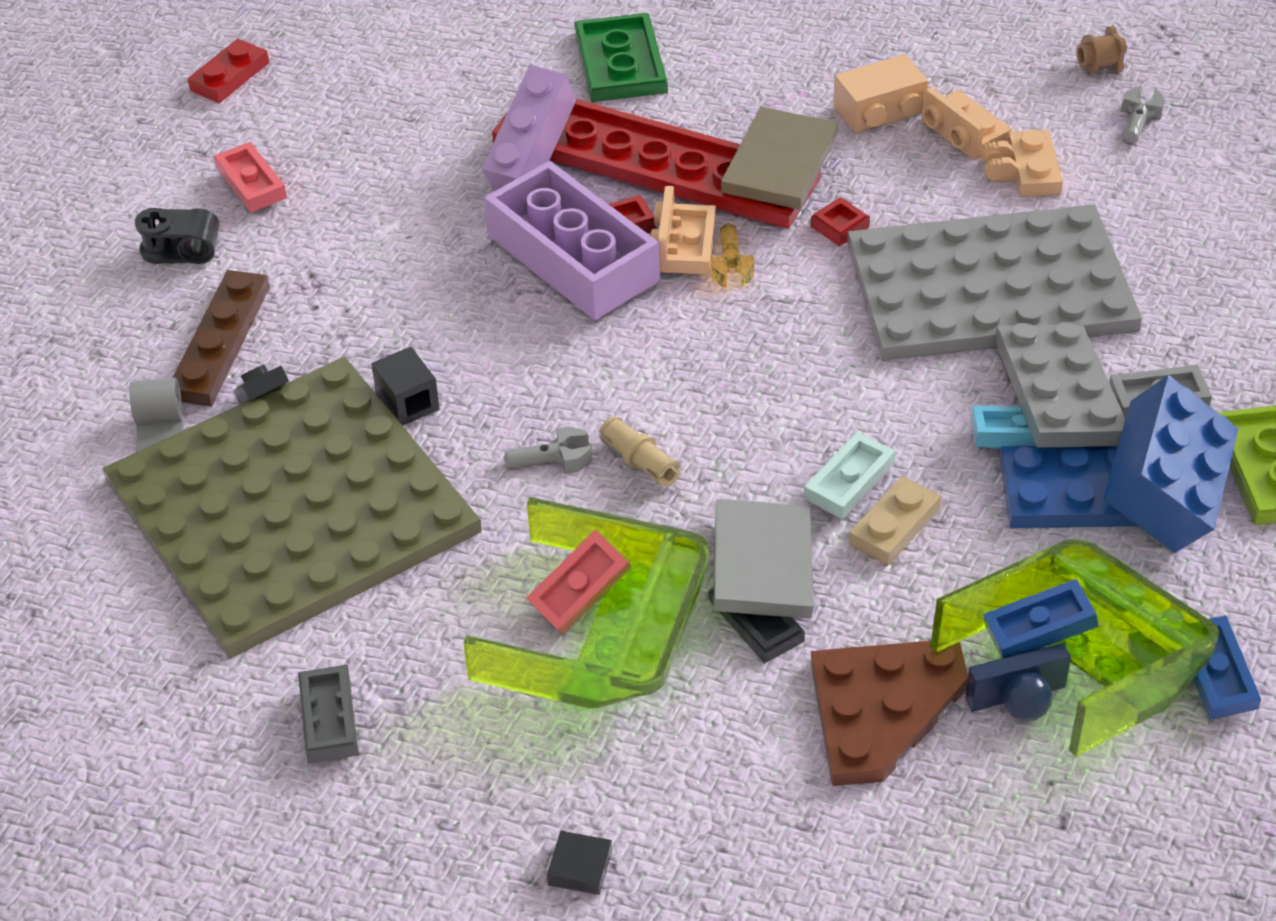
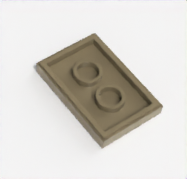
M760 106L721 181V192L801 210L837 136L838 123Z

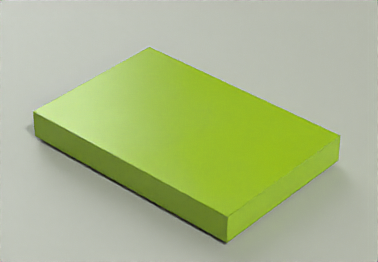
M1276 405L1218 412L1239 428L1230 470L1254 525L1276 523Z

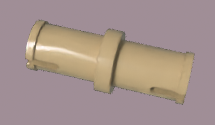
M617 416L610 417L602 424L599 431L601 433L599 435L600 440L623 456V461L630 468L635 470L641 469L654 479L659 486L664 488L669 487L677 480L681 472L678 470L681 468V464L657 448L656 441L648 434H639Z

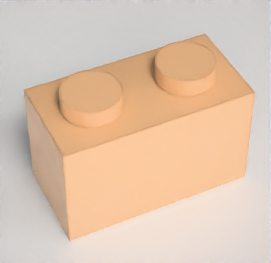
M903 54L835 74L833 107L854 133H858L921 114L924 90L928 87V80L909 57Z

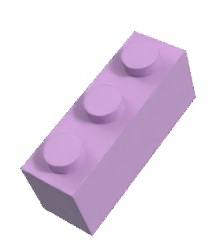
M529 64L482 167V171L493 191L498 190L550 160L577 100L566 74Z

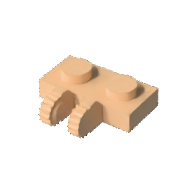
M1050 130L1009 132L1008 142L993 141L981 147L980 155L981 160L985 164L984 173L987 180H991V182L1016 181L1020 197L1061 195L1063 181Z

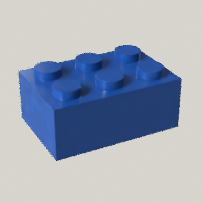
M1167 375L1130 401L1103 500L1172 552L1180 551L1215 530L1239 428L1199 399L1190 389L1185 388L1171 376Z

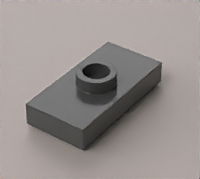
M348 664L298 672L305 751L308 763L359 756Z

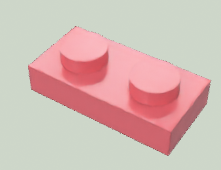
M251 142L214 155L216 169L250 213L287 198L285 185Z
M595 529L526 599L564 635L632 566Z

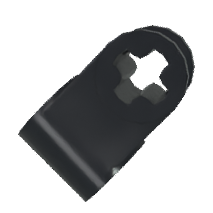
M148 208L141 211L135 218V228L142 237L140 244L141 257L153 264H205L211 261L215 254L220 222L218 217L213 212L201 208L191 210ZM155 220H158V221H159V224L157 225V227H156V222H155ZM156 245H157V252H155L154 249H153V248H155Z

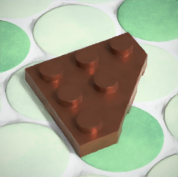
M959 638L811 651L810 664L832 786L884 782L896 769V762L910 747L915 748L938 722V716L952 701L956 702L965 693L968 673Z

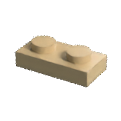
M901 476L849 532L848 545L889 566L940 510L942 496Z

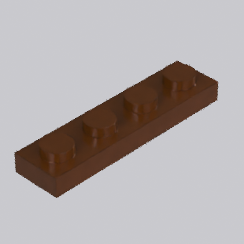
M234 270L226 271L172 377L178 379L181 402L213 406L270 288L267 275Z

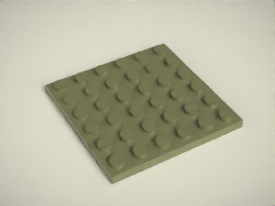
M345 356L102 468L107 483L229 659L482 532L481 519Z

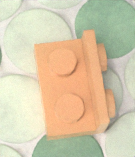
M933 87L924 90L921 120L974 161L981 157L980 151L984 144L993 141L1008 142L1009 132H1012V128L959 89L946 96H943Z

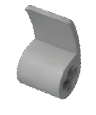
M176 377L130 382V406L134 422L137 425L136 452L183 431L181 393Z

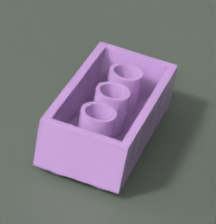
M550 160L484 197L488 236L595 321L660 281L659 242Z

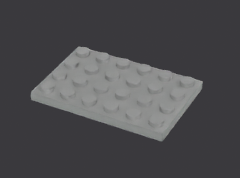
M1095 204L848 231L849 251L882 361L997 348L995 343L997 325H1015L1018 323L1057 325L1068 322L1084 325L1088 337L1140 331L1141 314Z

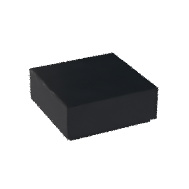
M560 830L547 873L548 885L600 895L613 850L612 840Z

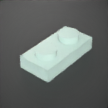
M857 431L804 486V499L843 520L895 464L896 451Z

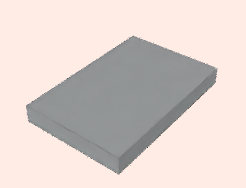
M716 498L713 611L811 619L814 601L810 506Z

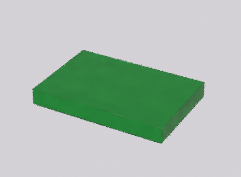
M649 13L574 22V33L591 102L668 93V82Z

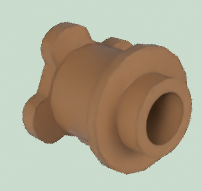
M1115 26L1106 27L1105 35L1094 37L1092 34H1087L1082 37L1081 43L1077 45L1076 55L1079 65L1085 67L1087 72L1096 73L1099 68L1112 66L1115 73L1124 70L1123 61L1124 54L1127 52V44L1125 39L1121 38L1117 33Z

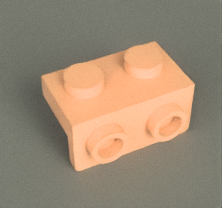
M665 186L663 201H656L654 224L655 226H660V228L652 229L651 237L659 242L660 272L710 275L716 206L674 204V186Z

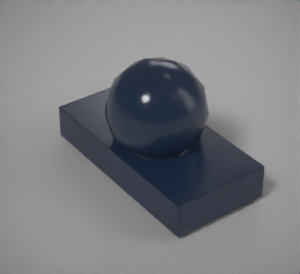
M1062 643L971 666L968 673L965 699L972 712L1004 704V708L1012 717L1022 721L1037 720L1045 716L1053 701L1052 691L1066 687L1071 655L1065 644Z

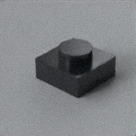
M265 364L242 374L241 378L244 383L232 391L238 403L242 404L289 382V379L281 365L268 371Z

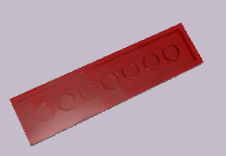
M579 99L576 100L550 158V161L660 193H664L665 186H674L675 197L703 205H714L717 209L786 229L791 227L801 211L721 192V181L740 144ZM506 114L492 131L493 143ZM821 169L812 185V188L803 206L805 205L808 198L810 197L813 190L815 189V187L821 179Z

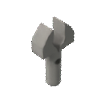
M1142 86L1130 89L1125 93L1121 112L1131 114L1123 134V138L1127 143L1134 144L1139 140L1147 118L1161 119L1165 99L1157 89L1154 91L1153 99L1146 101L1145 104H1142L1140 100Z
M571 426L556 428L557 438L551 443L507 450L504 453V462L508 468H516L554 461L562 464L565 473L578 472L592 460V446H589L587 432Z

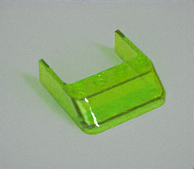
M529 497L527 501V514L531 542L574 551L596 529L632 567L604 594L577 660L466 635L463 645L468 680L591 709L606 707L658 691L666 682L708 570V542L704 537L695 532Z
M1070 539L1055 544L937 598L930 648L938 652L985 630L984 613L1077 579L1097 614L1099 627L1049 645L1064 643L1071 655L1070 662L1105 687L1078 701L1069 752L1077 757L1169 708L1213 656L1219 630L1211 620L1097 545L1085 540Z

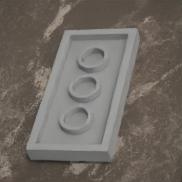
M1068 322L1057 325H1031L1028 323L997 325L995 343L1036 447L1118 446L1125 417L1084 325Z

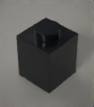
M411 346L371 363L375 392L402 426L440 410L436 378Z

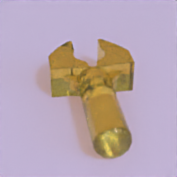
M727 223L720 229L723 256L711 257L712 279L722 287L727 288V273L730 272V268H734L735 272L741 275V287H744L754 277V256L741 255L739 253L736 226Z

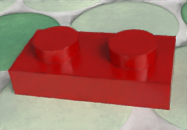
M237 38L187 78L190 91L221 103L269 63L267 50Z

